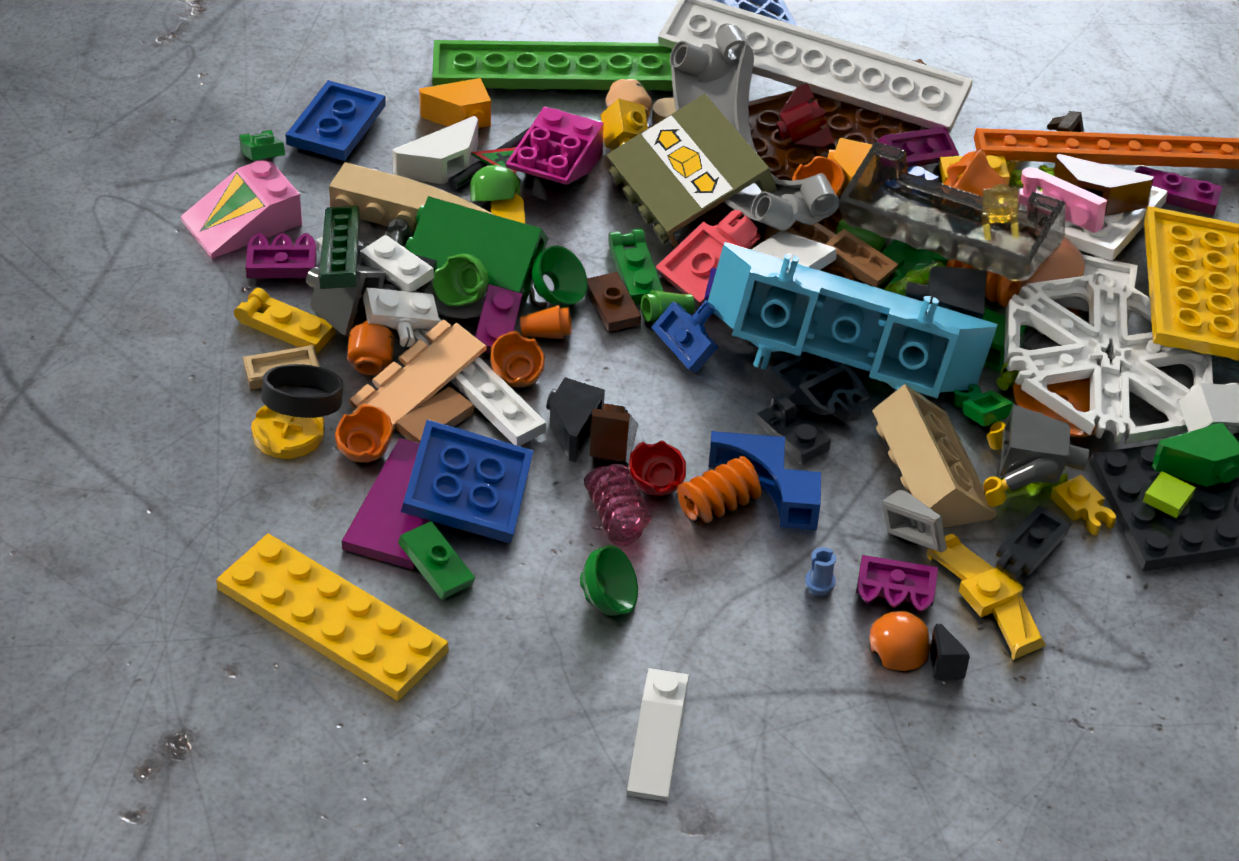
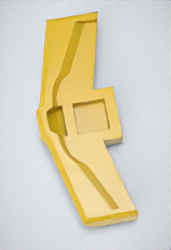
M953 533L945 536L947 550L941 553L927 548L926 555L930 560H937L963 580L960 583L959 592L980 618L993 613L1012 652L1011 658L1013 660L1046 646L1022 598L1023 586L1017 579L1010 577L1007 570L1000 571L997 568H993L965 547Z

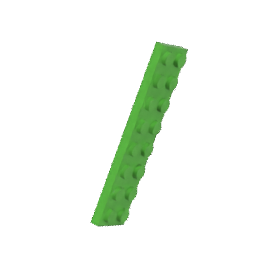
M434 40L432 84L437 86L481 78L485 88L508 90L593 89L607 91L610 90L611 85L617 80L634 79L639 81L645 90L672 91L670 55L673 49L652 42Z

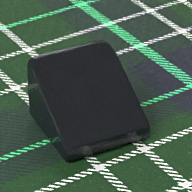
M936 624L933 628L929 648L934 677H936V680L964 679L970 659L969 652L942 624Z

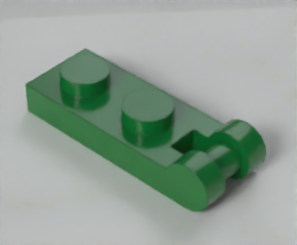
M272 130L262 131L260 134L251 136L249 133L239 135L242 154L252 161L286 155L284 142L275 138Z
M642 228L632 229L631 233L621 234L620 231L609 232V247L618 274L635 305L641 304L643 295L649 294L651 290L663 291L645 242L644 230ZM633 246V248L624 249V247Z

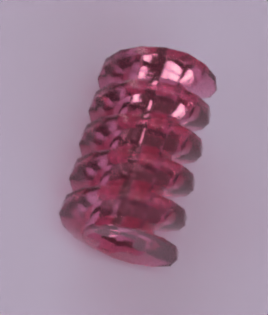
M613 464L590 471L584 477V486L588 491V495L592 500L609 540L617 546H627L635 542L650 523L651 515L646 509L643 499L640 498L641 494L636 488L629 469L622 464Z

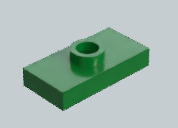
M432 521L400 535L398 544L441 600L473 585L475 576Z

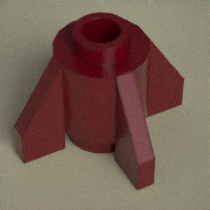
M808 83L795 88L780 111V121L776 122V126L782 139H789L792 144L824 147L835 141L828 127L820 130V127L826 124L824 117L826 112L824 108H820L817 101L808 102V100L814 98Z

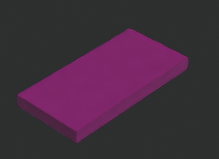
M402 438L398 439L344 535L342 550L414 569V563L398 544L400 535L430 522L426 519L401 513L420 443Z

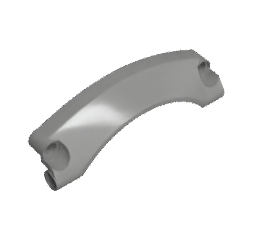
M736 25L722 27L715 36V43L718 48L709 44H703L700 48L686 41L678 42L670 55L676 111L701 95L706 94L756 152L751 137L748 110L754 55L740 28ZM823 173L793 181L780 180L772 174L777 190L774 192H762L753 183L724 201L725 204L734 210L741 211L744 216L746 215L755 221L782 231L789 229L796 220L811 226L836 212L840 202Z

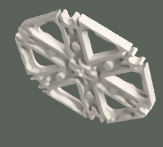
M1094 274L1027 283L1026 287L1023 286L1018 295L1014 294L1005 313L1004 364L1009 362L1006 368L1008 371H1019L1015 382L1018 385H1022L1020 389L1087 434L1091 435L1094 427H1096L1094 430L1096 438H1101L1104 431L1108 430L1113 433L1114 442L1119 443L1124 434L1125 444L1189 432L1178 401L1189 393L1190 389L1156 367L1183 364L1193 371L1194 385L1203 381H1209L1213 384L1211 354H1200L1196 351L1153 343L1152 332L1128 335V308H1131L1132 311L1137 312L1151 322L1150 298L1127 283L1123 290H1121L1122 283L1119 280H1116L1113 287L1105 285L1103 276H1099L1096 283H1094ZM1069 297L1083 298L1089 304V323L1053 300ZM1020 326H1032L1061 346L1035 350L1020 348ZM1090 378V411L1080 412L1076 410L1071 403L1056 393L1050 392L1047 389V385ZM1129 391L1154 406L1158 411L1166 414L1169 421L1136 426L1130 418Z

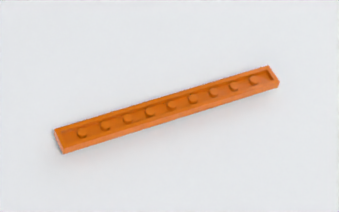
M976 128L973 137L976 150L981 149L985 152L986 156H1004L1005 160L1055 163L1056 156L1062 154L1099 164L1239 169V138Z

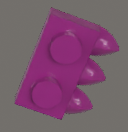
M257 233L250 239L247 245L246 278H306L308 272L313 267H316L317 250L314 238L310 234L304 233L293 245L290 237L285 233H281L269 245L267 238L263 234Z
M862 555L856 593L860 594L866 603L873 601L876 597L886 598L893 608L906 601L912 602L914 607L919 612H922L929 606H933L938 567Z

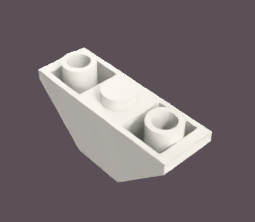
M475 116L392 149L393 174L421 182L436 184L448 182L451 177L473 163L474 156L471 155V152H476L478 147V119Z

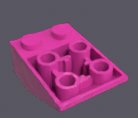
M544 106L506 162V168L567 185L590 173L603 153L604 123Z

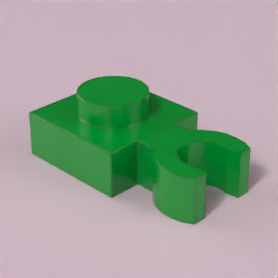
M976 384L968 385L969 393H963L957 389L953 390L955 406L963 408L964 415L984 427L991 426L995 422L1008 418L1013 407V402L992 390L982 393L980 387Z

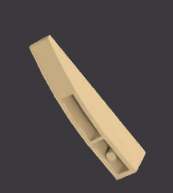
M346 162L329 185L330 207L357 206L359 207L361 220L388 226L389 222L394 219H403L408 223L412 233H415L417 227V212L421 205H425L428 196L493 214L439 188L406 177Z

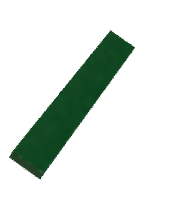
M357 206L327 207L325 209L319 272L320 289L357 287L360 212Z

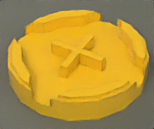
M264 405L257 411L256 418L252 421L251 433L255 446L264 454L275 458L293 459L305 456L317 449L324 439L325 421L323 417L300 418L283 415Z

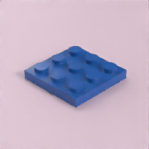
M426 420L401 513L511 543L534 450Z

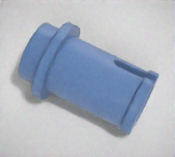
M826 547L817 548L812 552L811 568L805 576L807 588L811 593L818 596L826 595L833 590L836 581L833 574L836 554L832 555L833 550Z

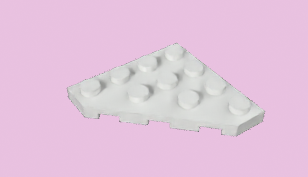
M1152 186L1149 206L1161 208L1166 202L1168 191ZM1018 193L1011 194V201L1005 213L992 221L1003 224L1007 228L1018 226L1047 228L1065 236L1080 251L1113 261L1144 227V214L1147 208L1104 216L1103 228L1093 233L1036 206L1022 205L1018 201Z

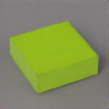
M1161 471L1146 491L1143 502L1177 518L1193 497L1196 487Z

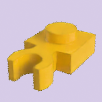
M1082 475L1052 488L1050 498L1072 521L1083 518L1086 521L1085 527L1090 534L1094 536L1099 534L1100 522L1105 523L1110 529L1114 527L1115 513L1103 506L1105 498Z

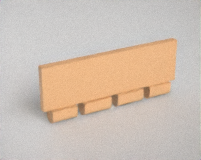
M442 320L424 335L430 346L419 339L398 357L400 363L404 366L403 369L396 362H392L372 379L373 384L378 388L377 391L369 384H366L348 400L349 404L355 409L352 413L356 412L362 404L379 407L390 416L394 430L396 428L395 421L434 396L486 351V345L458 323L451 327L447 321Z

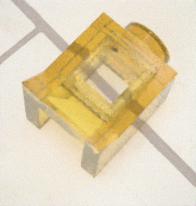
M998 184L993 186L992 189H983L982 224L984 240H991V226L995 222H1011L1012 239H1019L1020 202L1018 188H1011L1006 184Z

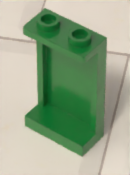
M428 196L425 205H421L417 212V227L414 236L407 240L405 248L414 255L437 260V269L447 262V257L471 254L480 259L487 269L488 285L521 293V300L526 302L533 284V261L545 249L549 239L542 228Z

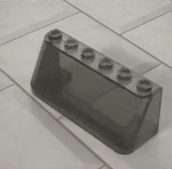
M877 141L874 142L839 198L840 213L844 221L851 227L866 229L877 233L881 237L907 243L916 249H925L940 254L946 259H954L972 265L978 270H987L1002 275L1011 281L1028 280L1059 248L1065 237L1064 201L1032 192L1027 200V211L910 174L907 170L906 151Z

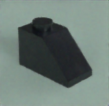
M564 377L558 389H552L546 408L550 410V427L568 460L576 463L591 437L593 408L601 410L603 408L605 390Z

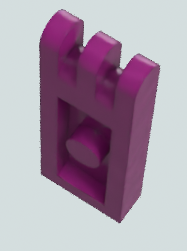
M1138 166L1136 168V173L1154 177L1152 186L1168 191L1165 203L1214 215L1223 186L1145 166Z

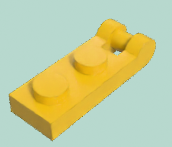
M255 288L248 295V301L241 302L234 309V316L240 323L296 347L313 345L316 355L336 334L335 328L326 320L271 298L262 288Z

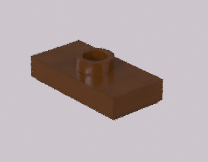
M618 272L587 278V293L608 332L641 325V314Z

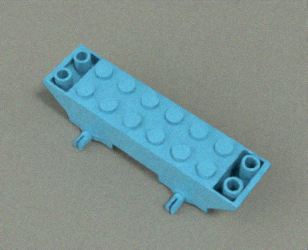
M724 242L708 302L717 309L714 311V314L733 329L732 336L748 340L758 347L753 362L756 368L759 367L762 356L764 358L760 369L768 368L772 351H784L798 356L804 351L870 371V378L886 382L895 391L906 384L918 393L938 398L940 392H951L956 389L959 391L969 390V384H978L997 324L937 306L939 300L934 297L932 303L929 304L931 296H925L924 301H919L798 264L799 258L795 255L792 262H790L791 254H785L783 260Z

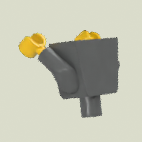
M1013 404L1006 424L1001 421L993 423L987 435L990 448L993 450L1001 449L1000 475L1005 477V479L1001 480L993 476L984 481L983 488L987 504L991 507L1003 504L1007 498L1005 490L1008 489L1015 491L1034 482L1055 484L1059 482L1065 466L1083 471L1088 461L1089 449L1070 445V426L1067 423L1045 416L1041 412H1034Z

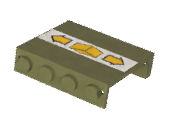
M706 94L701 95L606 154L611 165L608 173L617 186L621 184L624 186L622 190L631 205L636 203L639 205L637 209L645 223L648 225L652 222L655 225L653 230L662 244L668 242L673 249L678 246L674 232L751 184L755 183L762 192L772 193L777 190L770 168Z

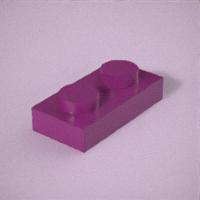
M488 285L475 335L478 340L486 345L487 350L484 351L485 353L491 354V347L500 335L514 331L522 297L521 293Z

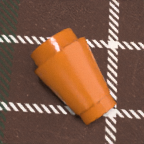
M560 305L528 314L527 316H520L522 337L564 340V336L572 335L569 307L561 308Z

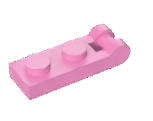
M1026 168L1022 171L1021 182L1024 184V187L1019 192V203L1025 206H1036L1093 233L1103 228L1106 199L1039 169ZM1037 186L1042 188V192L1037 190Z

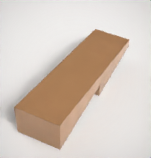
M796 220L789 229L785 230L786 232L836 248V260L830 263V265L843 267L850 271L852 277L872 286H879L897 270L898 264L845 229L836 235L818 222L810 226ZM766 225L764 239L767 240L781 230Z

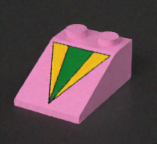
M269 158L238 168L181 215V221L211 259L247 246L250 239L257 233H261L266 238L302 225L300 194Z

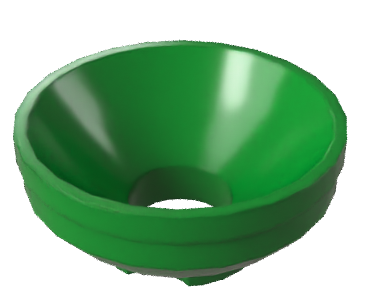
M553 245L545 248L535 257L532 266L534 289L539 296L555 306L560 305V307L574 305L584 298L588 284L587 275L581 261L573 252L563 246ZM543 275L551 278L554 284L553 291L549 290L545 284Z
M606 545L591 552L580 576V586L584 590L585 599L608 616H620L630 613L634 609L638 598L637 577L630 560L621 549L613 545Z

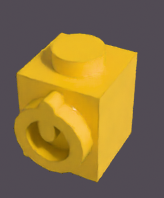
M618 98L600 114L601 122L604 123L603 142L605 147L610 148L611 151L648 129L645 106Z

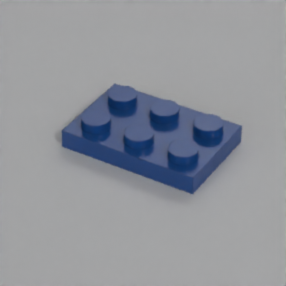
M327 80L285 134L286 145L345 161L385 108L386 97L385 95Z

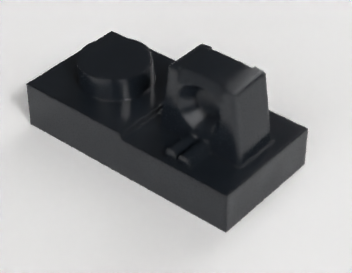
M784 393L773 397L770 406L756 415V423L770 436L785 437V450L802 465L830 450L831 439L809 419H806L796 409V404L792 403Z

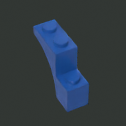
M711 431L708 467L716 468L721 464L727 465L728 461L745 456L755 468L761 489L769 496L777 510L779 527L817 530L821 505V472L784 469L785 437Z

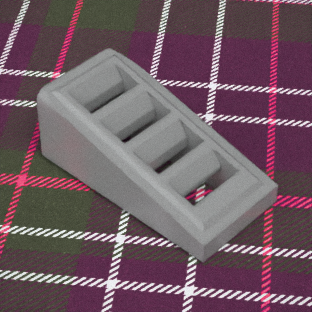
M898 490L882 500L888 533L941 553L947 550L942 519L939 514L903 490Z

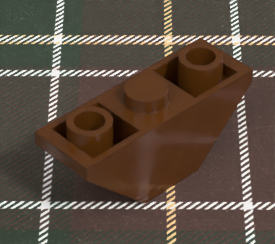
M1062 154L1056 156L1053 175L1106 199L1104 216L1147 208L1150 203L1154 179L1153 176Z
M603 404L602 410L593 408L589 455L591 458L629 464L638 423L628 413V410H625L624 406Z

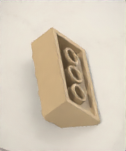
M906 384L872 410L878 422L876 429L890 447L888 455L893 463L899 467L903 475L900 477L901 483L912 496L941 516L943 528L992 520L997 516L994 507L987 504L983 485L944 410Z

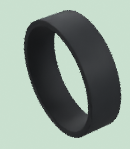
M287 364L271 368L263 376L261 399L269 409L292 417L317 418L331 415L341 408L343 380L330 370L306 364ZM302 385L319 388L329 394L299 396L282 392L276 388Z

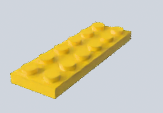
M269 533L216 579L219 591L396 701H399L449 652L447 640Z

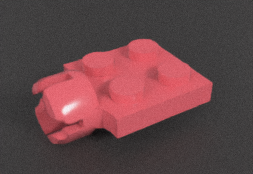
M739 210L731 211L715 226H710L703 221L656 266L659 275L683 294H691L694 302L700 307L705 301L704 297L711 268H717L724 242L750 249L760 240L761 236L759 232L757 233L758 228L746 215L742 219H738L743 214Z

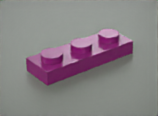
M946 127L882 136L876 141L881 157L889 170L939 163L940 157L959 155Z

